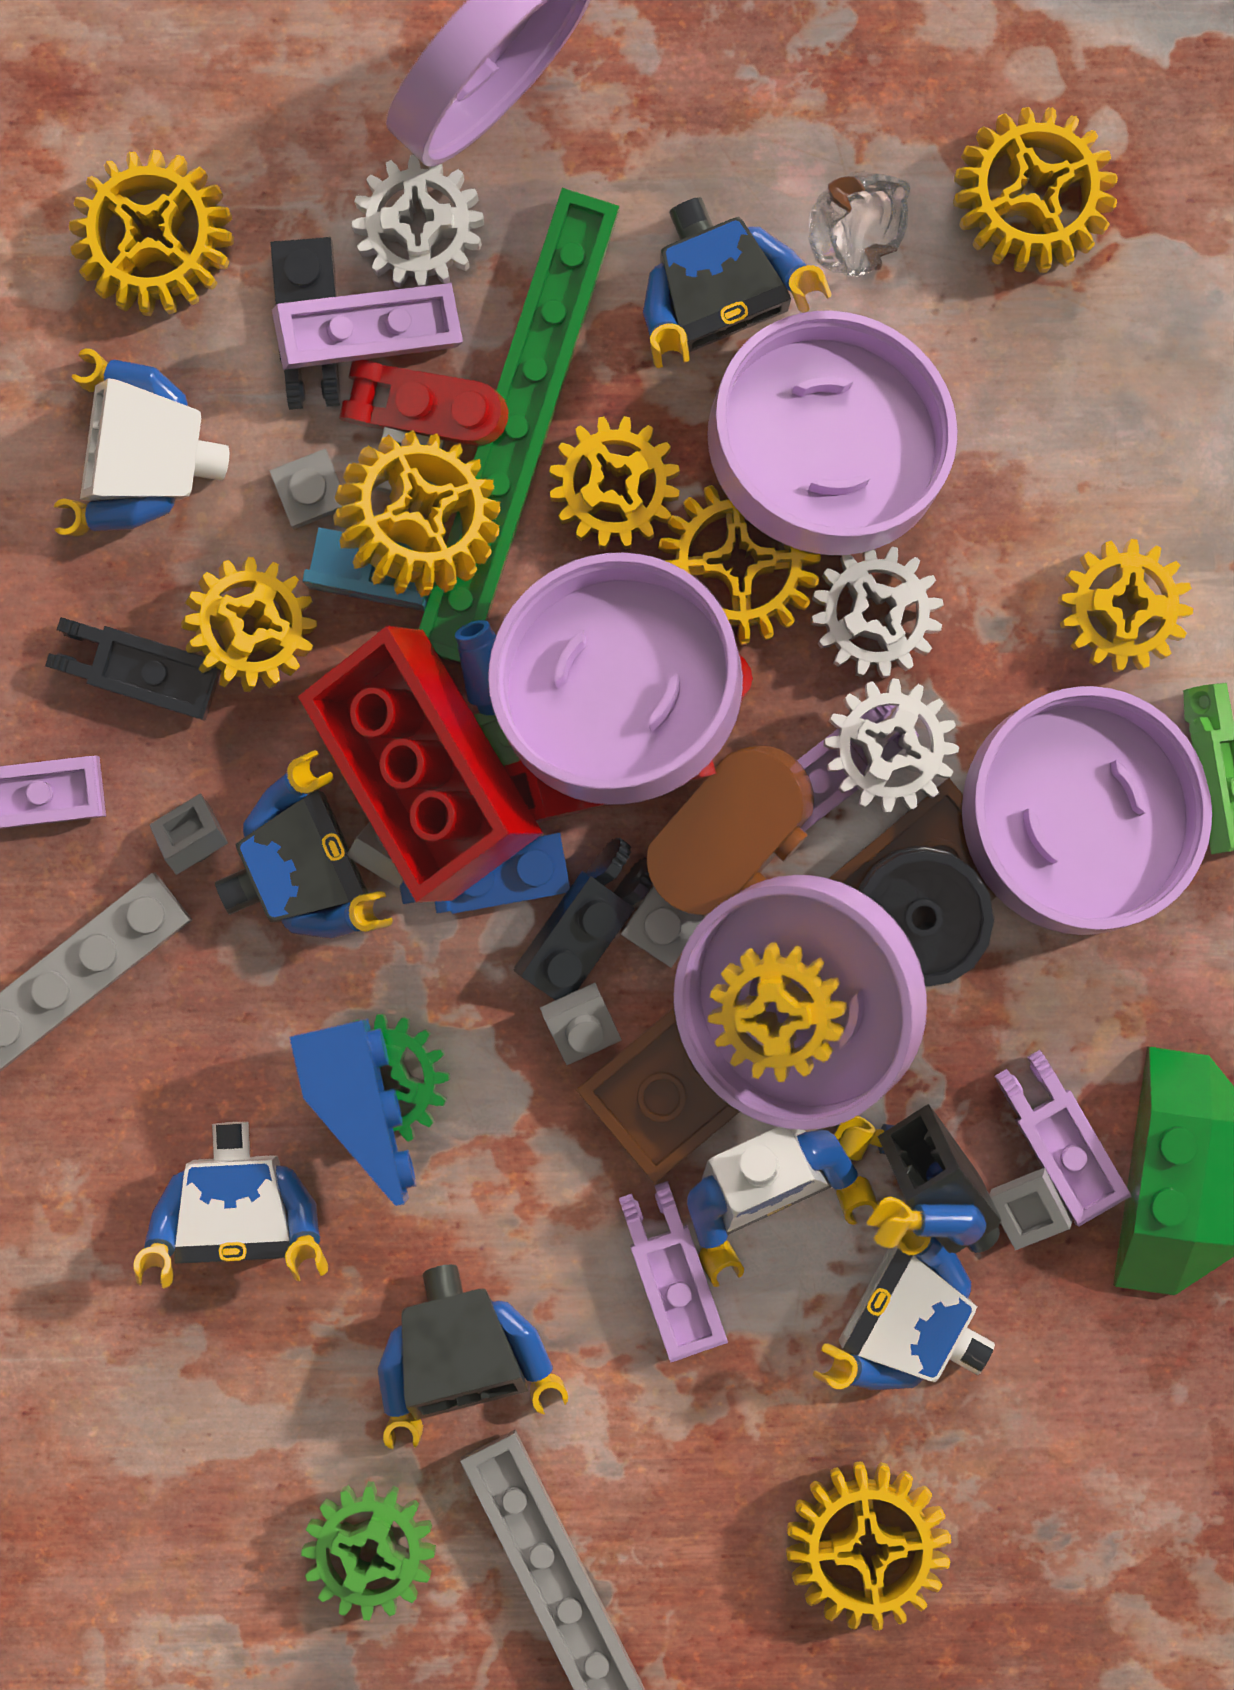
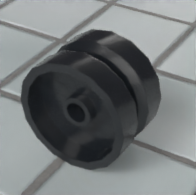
M924 845L895 850L873 864L858 887L859 892L881 906L904 932L919 961L925 987L951 983L974 968L989 946L994 924L990 894L976 872L968 864L947 850ZM920 906H929L936 915L935 922H923L920 928L916 927L912 920L914 910Z

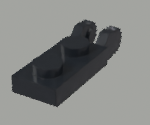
M331 237L271 242L275 305L337 297L334 250ZM338 363L322 365L321 391L326 407L341 406ZM301 368L285 369L286 397L289 410L303 409L305 387L302 381Z
M60 617L56 630L62 632L65 637L78 641L87 640L99 645L92 666L77 662L76 658L57 653L54 655L49 653L45 664L46 667L86 679V684L206 721L221 670L216 666L205 673L199 670L201 663L206 657L187 653V651L111 627L104 626L102 630Z
M616 837L607 843L587 872L581 871L515 965L514 972L554 1000L577 991L635 908L632 905L644 899L649 892L652 881L648 872L647 858L639 859L630 868V872L625 875L616 890L612 892L605 885L616 879L623 865L630 858V849L632 847L620 837Z

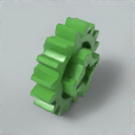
M368 1481L361 1497H356L355 1492L349 1485L345 1486L340 1493L342 1504L338 1506L335 1502L326 1498L320 1506V1511L326 1521L311 1519L306 1528V1531L317 1538V1541L305 1543L301 1550V1556L316 1559V1563L307 1570L305 1577L307 1581L319 1579L324 1581L325 1585L318 1597L321 1602L330 1599L334 1595L341 1598L339 1605L340 1615L345 1616L352 1605L355 1604L361 1606L363 1619L370 1620L375 1605H382L384 1611L390 1617L396 1613V1597L399 1595L410 1603L416 1600L418 1591L412 1583L413 1580L428 1583L432 1571L426 1565L420 1563V1560L434 1558L436 1545L422 1542L421 1538L431 1532L432 1524L430 1520L414 1521L413 1517L419 1506L415 1499L403 1507L396 1503L399 1493L398 1487L393 1486L384 1498L377 1496V1489L373 1481ZM374 1512L370 1519L356 1525L346 1521L343 1524L340 1523L352 1514ZM393 1521L403 1530L409 1544V1552H406V1547L397 1544L391 1529ZM367 1539H372L379 1543L377 1554L373 1556L371 1562L359 1558L361 1547H363ZM329 1549H331V1554L340 1557L347 1574L345 1580L334 1569ZM382 1577L395 1580L382 1588L365 1589L367 1583Z

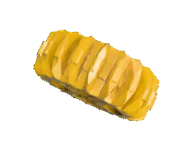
M1030 107L1021 109L1018 126L1015 125L1007 114L999 115L996 120L997 133L986 127L979 129L976 139L980 147L969 145L965 147L961 158L969 167L958 168L954 175V182L967 189L955 194L953 205L961 209H973L961 218L959 222L961 229L971 230L979 226L981 231L974 239L973 247L976 250H980L990 241L994 243L997 248L992 255L991 261L997 265L1004 260L1007 252L1015 254L1014 270L1017 272L1025 270L1030 257H1035L1036 267L1040 273L1048 272L1052 264V253L1064 267L1071 265L1075 259L1073 247L1085 254L1091 251L1095 242L1090 233L1103 235L1109 226L1107 219L1100 213L1112 212L1117 204L1116 198L1102 192L1116 185L1118 181L1117 174L1099 171L1111 159L1110 151L1100 150L1092 154L1090 148L1098 138L1096 131H1088L1080 139L1074 134L1079 122L1077 116H1070L1063 127L1055 125L1056 110L1053 107L1046 109L1041 123H1035L1034 113ZM1032 147L1054 152L1065 161L1057 164L1045 163L1038 158ZM1007 153L1011 161L1008 171L1011 175L1012 185L1003 189L999 197L990 200L987 186L989 168L997 159ZM1028 180L1034 188L1052 185V187L1047 189L1042 200H1040L1036 193H1031L1027 196L1025 193L1021 194ZM1079 180L1082 194L1081 209L1078 218L1064 228L1059 219L1062 209L1059 204L1058 195L1065 192L1070 184ZM1013 216L1025 217L1032 222L1037 232L1044 231L1045 234L1022 232L1010 226L1004 220Z
M154 149L149 155L148 165L143 166L136 152L129 151L126 155L129 169L120 172L113 161H106L104 168L110 177L107 182L102 184L93 176L87 177L86 184L95 194L93 200L85 197L75 198L74 206L78 211L86 215L87 218L74 219L69 222V230L72 234L84 238L75 242L70 247L71 253L76 259L87 260L79 272L86 281L99 279L95 292L102 299H106L117 292L116 305L119 309L127 311L138 296L139 310L144 316H151L155 310L156 299H161L165 311L168 314H174L177 311V303L174 296L182 293L191 305H195L199 302V298L192 287L200 281L210 290L217 286L215 278L207 271L209 266L227 269L229 265L228 258L220 251L215 250V248L229 247L234 244L232 233L219 228L232 221V214L228 207H215L224 195L218 185L204 188L208 175L203 168L197 167L186 175L188 163L183 156L176 155L165 169L164 156L160 150ZM159 189L171 191L169 196L162 194L155 202L148 205H139L128 199L132 195L146 190ZM192 203L197 211L199 230L196 244L190 254L177 240L178 229L185 220L183 212ZM114 213L123 222L126 231L125 237L117 247L121 253L111 263L106 250V231L110 218ZM132 218L137 219L144 226L148 225L153 229L160 228L163 237L171 249L159 240L155 241L149 237L144 239L140 233L141 230ZM155 261H166L176 268L165 275L152 278L131 275L135 269L141 272L148 264Z
M413 430L405 434L401 446L389 434L381 439L378 450L368 445L360 452L358 457L359 464L352 462V464L347 466L343 474L346 484L339 485L335 493L334 499L342 507L338 508L334 514V525L347 529L342 533L339 540L341 549L359 548L352 561L354 569L363 568L370 563L376 568L371 578L373 585L383 582L386 575L396 579L394 590L397 595L405 592L409 582L415 583L416 589L422 598L430 594L434 582L446 593L454 588L457 583L456 577L465 582L470 580L477 571L476 564L486 563L492 552L488 543L495 542L499 535V525L492 520L496 519L500 512V502L488 499L494 489V479H476L475 477L481 469L480 459L464 464L459 460L462 454L461 443L452 446L449 452H446L439 448L441 442L438 433L431 435L426 445H420ZM423 479H426V480H428V481H431V482L435 483V484L438 485V486L431 485V484H429L428 482H426V481L423 480ZM388 480L392 488L389 495L392 504L386 506L383 514L374 517L371 508V492ZM410 508L412 513H409L407 509ZM459 511L463 526L462 539L447 548L443 540V536L446 533L443 523L448 521L452 513ZM423 514H425L426 516H428V518H427L426 520H424V518H423V516H422ZM395 541L405 543L406 545L411 547L412 550L406 549L396 544Z
M709 485L704 489V497L708 507L702 509L696 500L688 497L684 501L683 507L692 520L688 523L684 519L672 515L668 520V526L672 531L681 536L680 540L669 537L661 538L659 549L665 553L676 555L675 560L664 561L685 570L690 575H703V578H718L727 585L731 595L733 610L722 609L727 616L730 626L738 627L737 639L740 645L749 644L751 635L749 626L757 624L759 633L764 640L771 639L774 635L773 627L769 620L771 617L775 616L782 626L789 628L795 620L790 611L785 607L786 604L790 603L802 610H806L810 604L807 596L796 589L797 586L815 588L818 585L819 577L813 573L802 571V566L819 563L821 554L801 551L785 544L783 545L786 550L775 551V548H764L754 544L749 538L745 517L735 508L729 498L728 500L720 501L715 487ZM726 517L727 531L724 546L716 551L705 552L703 556L688 557L689 549L696 536L710 523ZM735 534L738 535L739 549L747 551L745 558L751 555L754 558V562H757V564L748 566L742 581V592L739 591L738 577L731 575L732 568L726 571L723 564H720L722 561L730 559L735 545ZM777 569H788L787 580L780 593L767 604L751 610L752 581L759 575L773 573Z
M860 1461L855 1462L853 1465L855 1480L845 1482L844 1476L838 1467L831 1469L830 1476L835 1488L829 1492L822 1483L816 1480L810 1484L813 1496L819 1501L816 1506L806 1500H797L795 1510L808 1522L788 1523V1536L795 1540L803 1541V1543L787 1547L786 1557L790 1562L804 1563L791 1574L795 1585H806L814 1582L805 1593V1600L810 1606L819 1604L829 1597L823 1611L826 1619L833 1621L839 1616L843 1608H846V1622L850 1629H857L861 1623L862 1613L869 1614L873 1629L882 1630L884 1624L883 1612L891 1610L895 1621L898 1624H904L907 1621L902 1607L904 1603L910 1601L915 1609L923 1611L927 1607L923 1595L919 1592L922 1586L933 1592L940 1591L942 1588L940 1579L929 1570L948 1569L950 1567V1559L946 1554L933 1549L950 1544L951 1535L948 1530L940 1528L931 1529L945 1519V1514L940 1506L923 1509L932 1497V1493L927 1486L919 1487L908 1495L913 1482V1477L909 1472L902 1471L891 1485L889 1484L890 1468L888 1464L880 1462L876 1468L874 1479H867L864 1463ZM872 1499L886 1501L899 1507L913 1520L916 1530L902 1532L900 1526L886 1527L878 1523ZM854 1502L853 1520L850 1526L842 1532L830 1534L829 1540L820 1541L822 1531L829 1519L838 1510ZM865 1519H867L870 1531L874 1534L877 1543L883 1544L881 1549L875 1547L877 1554L871 1556V1572L860 1549L853 1547L855 1542L862 1545L860 1537L866 1534ZM916 1550L911 1565L902 1577L891 1585L884 1587L883 1577L887 1565L893 1560L907 1557L908 1551ZM834 1559L836 1565H851L857 1568L861 1574L864 1591L850 1589L839 1584L827 1574L819 1561Z

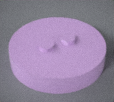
M467 0L435 36L406 76L389 109L386 122L388 130L428 167L439 165L453 158L490 129L533 85L569 39L584 15L590 0Z
M812 311L788 316L773 322L753 335L738 350L724 373L711 407L708 421V445L712 466L722 489L735 508L756 528L771 538L799 550L825 555H849L863 553L891 543L914 527L925 515L951 471L957 446V421L952 398L939 371L920 348L907 337L893 328L865 316L840 311Z
M605 553L592 555L567 563L546 574L524 592L512 606L501 624L491 652L489 663L490 697L499 725L515 754L524 766L548 786L565 795L592 803L627 804L641 802L666 794L685 784L699 774L721 750L736 722L741 704L743 685L741 660L732 628L722 607L711 592L685 570L661 559L642 554Z
M1085 686L1061 689L1041 696L1008 716L993 729L977 750L970 765L963 791L962 819L966 843L978 872L988 887L1007 907L1026 920L1049 930L1066 934L1094 935L1112 932L1150 918L1168 907L1181 895L1196 875L1204 859L1211 832L1212 804L1203 765L1187 737L1173 721L1153 705L1131 694L1110 688Z
M789 875L764 880L746 888L711 911L696 927L683 949L677 967L674 986V1008L680 1037L690 1060L704 1081L718 1096L743 1114L760 1122L787 1129L808 1130L834 1126L858 1116L874 1105L909 1069L921 1044L926 1023L927 1003L923 974L913 947L898 924L881 906L858 890L834 880L810 875ZM770 943H777L781 957L786 958L796 945L802 947L803 956L801 962L807 966L818 958L824 960L823 968L818 974L823 981L829 978H838L840 981V985L830 995L831 1000H840L847 1004L844 1014L832 1019V1021L839 1023L845 1029L839 1041L826 1040L833 1049L828 1060L824 1063L812 1056L814 1068L805 1077L796 1070L794 1065L791 1066L790 1074L785 1082H778L774 1074V1068L770 1067L765 1069L759 1079L753 1078V1062L745 1059L735 1067L730 1064L731 1058L736 1052L734 1046L729 1044L717 1047L714 1042L724 1031V1026L708 1022V1015L712 1010L723 1005L709 997L711 990L717 984L729 985L722 977V971L729 963L742 968L740 956L750 948L758 954L760 959H763L764 951ZM760 976L744 985L739 1000H745L747 996H758L757 985L760 983ZM791 978V981L794 984H796L801 990H803L805 993H809L805 987H803L799 982ZM771 1002L766 1008V1012L777 1014L778 1022L784 1023L789 1016V1013L778 1012L776 1002ZM810 1025L808 1029L796 1030L795 1048L805 1044L812 1038L816 1025ZM747 1032L753 1040H755L757 1043L763 1046V1044L759 1040H757L752 1034Z

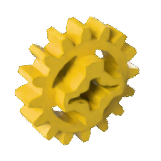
M599 417L597 433L590 435L580 425L575 428L579 442L575 448L565 443L559 445L558 451L567 462L566 465L550 466V476L556 480L563 481V486L551 490L550 497L552 502H566L568 505L558 515L562 524L569 523L575 519L580 522L576 532V538L580 541L584 540L593 531L598 533L599 549L605 550L611 536H619L624 549H630L632 533L639 531L648 541L654 538L653 528L650 524L653 519L668 524L671 514L662 505L663 501H678L680 490L666 485V481L679 476V465L663 464L662 460L669 454L671 446L668 442L653 447L650 444L653 435V428L647 425L637 435L631 432L630 417H623L618 430H610L606 418ZM606 445H624L633 448L636 452L629 457L612 454L608 451ZM584 459L591 471L589 484L581 488L580 492L575 495L574 477L579 464ZM600 463L603 464L607 472L611 471L616 477L623 474L629 476L625 480L628 503L622 495L619 496L613 489L605 493L601 491L604 487V475ZM654 472L656 481L655 492L651 502L645 508L642 499L638 495L639 486L642 481ZM601 509L620 513L624 521L606 522L592 515Z
M1130 539L1126 542L1123 553H1118L1117 547L1111 540L1101 546L1102 560H1099L1089 551L1079 558L1082 567L1086 571L1084 574L1073 570L1066 574L1064 579L1075 590L1074 593H1066L1058 597V604L1072 609V615L1061 621L1060 626L1061 629L1076 627L1079 635L1074 639L1071 647L1073 650H1077L1088 644L1093 649L1090 655V664L1095 666L1106 656L1112 657L1113 672H1121L1125 669L1128 658H1132L1136 668L1142 670L1150 665L1149 651L1162 660L1172 654L1169 645L1165 641L1167 638L1176 641L1185 638L1187 632L1177 625L1176 622L1177 619L1192 615L1193 608L1185 604H1179V596L1192 588L1190 583L1181 582L1175 584L1172 576L1181 566L1177 561L1169 563L1164 567L1158 563L1161 547L1156 545L1145 555L1139 554L1138 540ZM1116 567V573L1113 574L1112 585L1109 588L1089 589L1094 579L1101 572ZM1144 573L1155 581L1162 595L1154 594L1143 580ZM1124 592L1128 593L1129 603L1138 605V611L1128 616L1126 620L1123 619L1122 609L1112 605V601L1123 595ZM1088 616L1096 617L1107 630V640L1093 628ZM1161 622L1159 628L1150 639L1144 643L1134 645L1135 639L1138 638V628L1143 623Z
M247 557L241 571L237 572L234 565L229 560H226L218 568L220 580L206 572L198 582L205 594L192 591L187 597L185 604L197 613L186 615L181 622V628L188 631H196V636L188 642L185 648L187 653L203 651L206 658L199 667L202 673L211 670L215 666L222 670L219 685L226 687L234 676L241 677L244 692H250L255 687L258 677L262 678L269 689L275 687L280 681L278 668L283 673L292 676L300 667L297 659L292 654L306 657L313 647L308 640L301 637V635L311 633L317 627L316 620L302 617V612L309 607L312 599L310 596L296 598L292 591L299 579L293 576L284 582L278 580L276 577L279 564L272 562L263 573L257 571L254 557ZM234 588H251L249 594L239 598H234L227 594L224 598L220 596ZM274 599L282 608L286 620L280 618L273 602ZM245 614H250L256 618L254 621L256 631L253 635L242 631L244 627L242 618ZM211 628L219 631L225 645V650L215 640ZM260 650L270 654L273 651L278 652L274 657L264 661L246 662L250 654Z
M770 943L764 951L763 959H760L758 954L750 948L740 956L742 968L729 963L722 971L721 975L729 985L717 984L711 990L709 997L723 1004L713 1009L708 1015L709 1023L724 1026V1031L714 1042L717 1047L729 1044L734 1046L736 1052L730 1061V1064L734 1067L741 1064L745 1059L753 1062V1078L759 1079L765 1069L770 1067L774 1068L777 1081L785 1082L793 1065L805 1077L814 1068L812 1056L825 1063L832 1054L833 1049L826 1040L839 1041L843 1035L845 1028L839 1023L832 1021V1019L842 1016L847 1009V1004L840 1000H831L830 997L840 985V981L838 978H829L824 981L820 978L818 974L825 962L821 958L813 961L809 966L802 963L803 954L802 947L796 945L786 958L781 957L777 943ZM760 976V983L757 985L758 996H747L745 1000H739L744 985ZM791 978L799 982L809 993L801 990L791 981ZM771 1002H776L778 1012L789 1013L784 1023L778 1022L776 1013L766 1012V1008ZM810 1025H816L812 1038L805 1044L795 1048L796 1030L808 1029ZM747 1032H749V1033L752 1034L757 1040H759V1041L763 1044V1046H762L761 1044L757 1043L755 1040H753V1039L748 1035Z

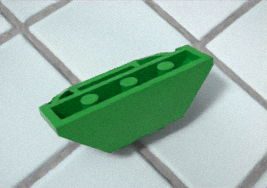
M1147 1046L1127 1184L1131 1197L1125 1200L1113 1282L1115 1287L1176 1295L1234 1257V1086L1209 1055Z

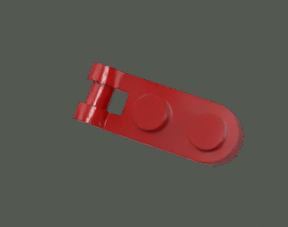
M356 360L351 362L348 378L353 380L350 399L343 400L339 415L340 420L359 426L384 430V427L405 432L413 430L415 434L428 437L438 433L439 438L444 441L481 446L495 441L504 432L508 422V407L505 399L495 389L480 381L386 366L368 360ZM377 386L390 389L386 408L373 406Z

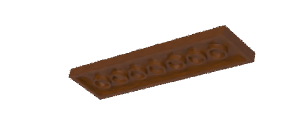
M947 778L937 786L939 793L935 797L925 796L917 803L916 808L906 812L827 878L858 890L860 883L873 864L895 850L924 845L947 850L968 864L986 887L991 901L997 897L983 880L970 855L963 829V793L950 778ZM920 906L912 914L913 924L920 928L923 922H935L936 915L929 906ZM674 1007L576 1089L654 1184L740 1112L718 1096L694 1067L682 1043Z

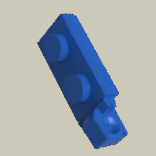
M555 833L539 836L454 900L435 901L436 913L451 911L452 914L567 893L570 889L561 834ZM403 881L399 886L402 903H415L416 901Z

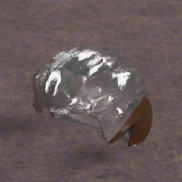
M854 171L830 182L828 188L818 196L809 214L808 239L814 258L819 265L828 269L831 273H843L846 276L855 277L872 272L873 270H880L882 267L880 257L897 252L905 236L908 226L909 183L895 176L866 171Z

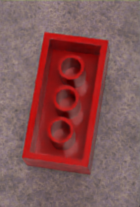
M393 626L384 627L298 696L416 903L454 900L543 834L423 630Z

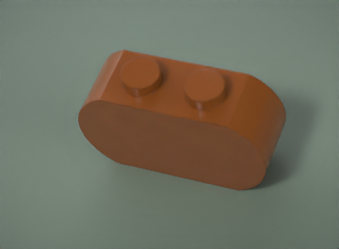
M750 746L728 754L715 768L716 774L708 776L649 844L647 851L649 876L655 889L666 902L686 913L707 915L720 904L746 888L768 880L761 872L771 860L777 856L783 862L786 861L803 843L808 834L801 827L813 813L814 793L805 769L788 753L770 746Z

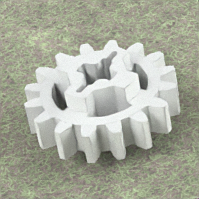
M410 155L408 169L400 171L392 160L386 162L389 177L382 181L370 174L366 180L373 193L372 196H356L354 201L356 208L366 214V217L352 220L354 233L368 236L357 245L361 256L370 257L376 254L377 257L372 264L373 272L379 277L389 269L394 270L393 282L395 287L402 288L408 276L415 277L418 287L428 286V276L437 275L443 284L450 283L448 268L454 264L457 268L467 271L470 265L463 253L465 248L480 250L482 245L480 237L470 232V229L484 226L482 212L468 211L469 208L479 201L476 189H466L460 192L464 182L463 172L457 169L448 177L443 176V163L429 167V169H421L418 158L415 155ZM427 186L445 194L455 207H451L450 203L439 204L428 194ZM404 189V194L392 207H384L385 203L395 193ZM418 200L422 213L425 214L427 220L423 226V233H420V246L417 245L415 235L412 234L409 225L413 222V214L416 213V201ZM454 238L445 251L432 258V252L444 239ZM381 239L401 244L408 251L409 260L392 253Z
M893 546L884 559H877L874 549L863 552V561L859 563L850 554L842 555L840 560L844 572L839 574L827 568L822 577L831 587L830 591L816 590L812 596L813 601L825 606L824 612L817 613L810 619L811 625L826 626L828 631L818 642L820 649L835 644L839 652L835 657L834 664L839 667L848 658L855 660L856 676L859 677L865 674L870 664L877 666V671L881 678H887L890 675L891 662L896 661L905 671L911 669L913 661L909 652L913 649L917 653L926 656L932 647L923 638L924 633H939L942 628L941 623L929 618L930 612L936 611L944 605L943 599L928 598L926 591L936 581L934 575L919 580L914 573L919 566L920 560L914 557L905 566L897 563L898 548ZM869 573L888 574L900 580L902 584L895 588L876 583L872 574ZM847 585L853 603L850 614L838 621L837 602L842 589ZM866 597L871 598L876 605L887 602L890 606L891 611L885 617L887 627H882L877 619L867 623L863 618L862 614L869 607ZM915 603L917 612L916 623L911 635L906 639V633L901 626L904 610ZM858 636L873 639L885 651H867L854 645L851 640Z
M892 679L887 687V692L880 694L878 687L872 681L865 685V701L861 702L852 694L847 695L843 699L846 708L850 711L847 717L842 714L833 713L829 722L840 730L839 736L825 738L823 746L838 750V758L831 761L826 767L828 772L844 771L847 777L838 788L842 793L851 790L855 786L861 790L858 801L859 806L864 808L872 801L873 797L880 798L882 812L890 813L894 807L895 799L901 798L905 807L911 810L917 807L915 792L918 790L930 798L935 797L939 793L932 781L934 776L940 778H950L952 776L953 770L942 763L943 756L958 753L959 746L944 742L943 734L952 730L956 725L954 720L939 722L935 715L944 704L940 699L931 702L927 706L920 701L924 686L917 684L908 695L901 694L899 679ZM886 705L897 706L889 720L877 724L860 718L863 714L876 707ZM918 717L928 730L931 752L919 744L914 729ZM892 731H896L901 735L898 745L905 749V753L909 755L906 757L896 755L889 761H885L881 758L883 747L876 743V739L872 737L885 738ZM850 740L853 741L852 743L863 748L868 763L864 776L853 762L850 752ZM906 768L921 774L907 785L885 787L886 781H888L891 773Z

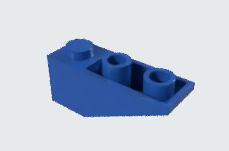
M367 1018L289 1037L303 1099L395 1206L405 1204L409 1199L407 1188L416 1186V1177L409 1150L398 1152L393 1128L403 1125L402 1115L395 1089L385 1091L379 1067L389 1065V1059L382 1030L376 1029L371 1031L369 1019Z

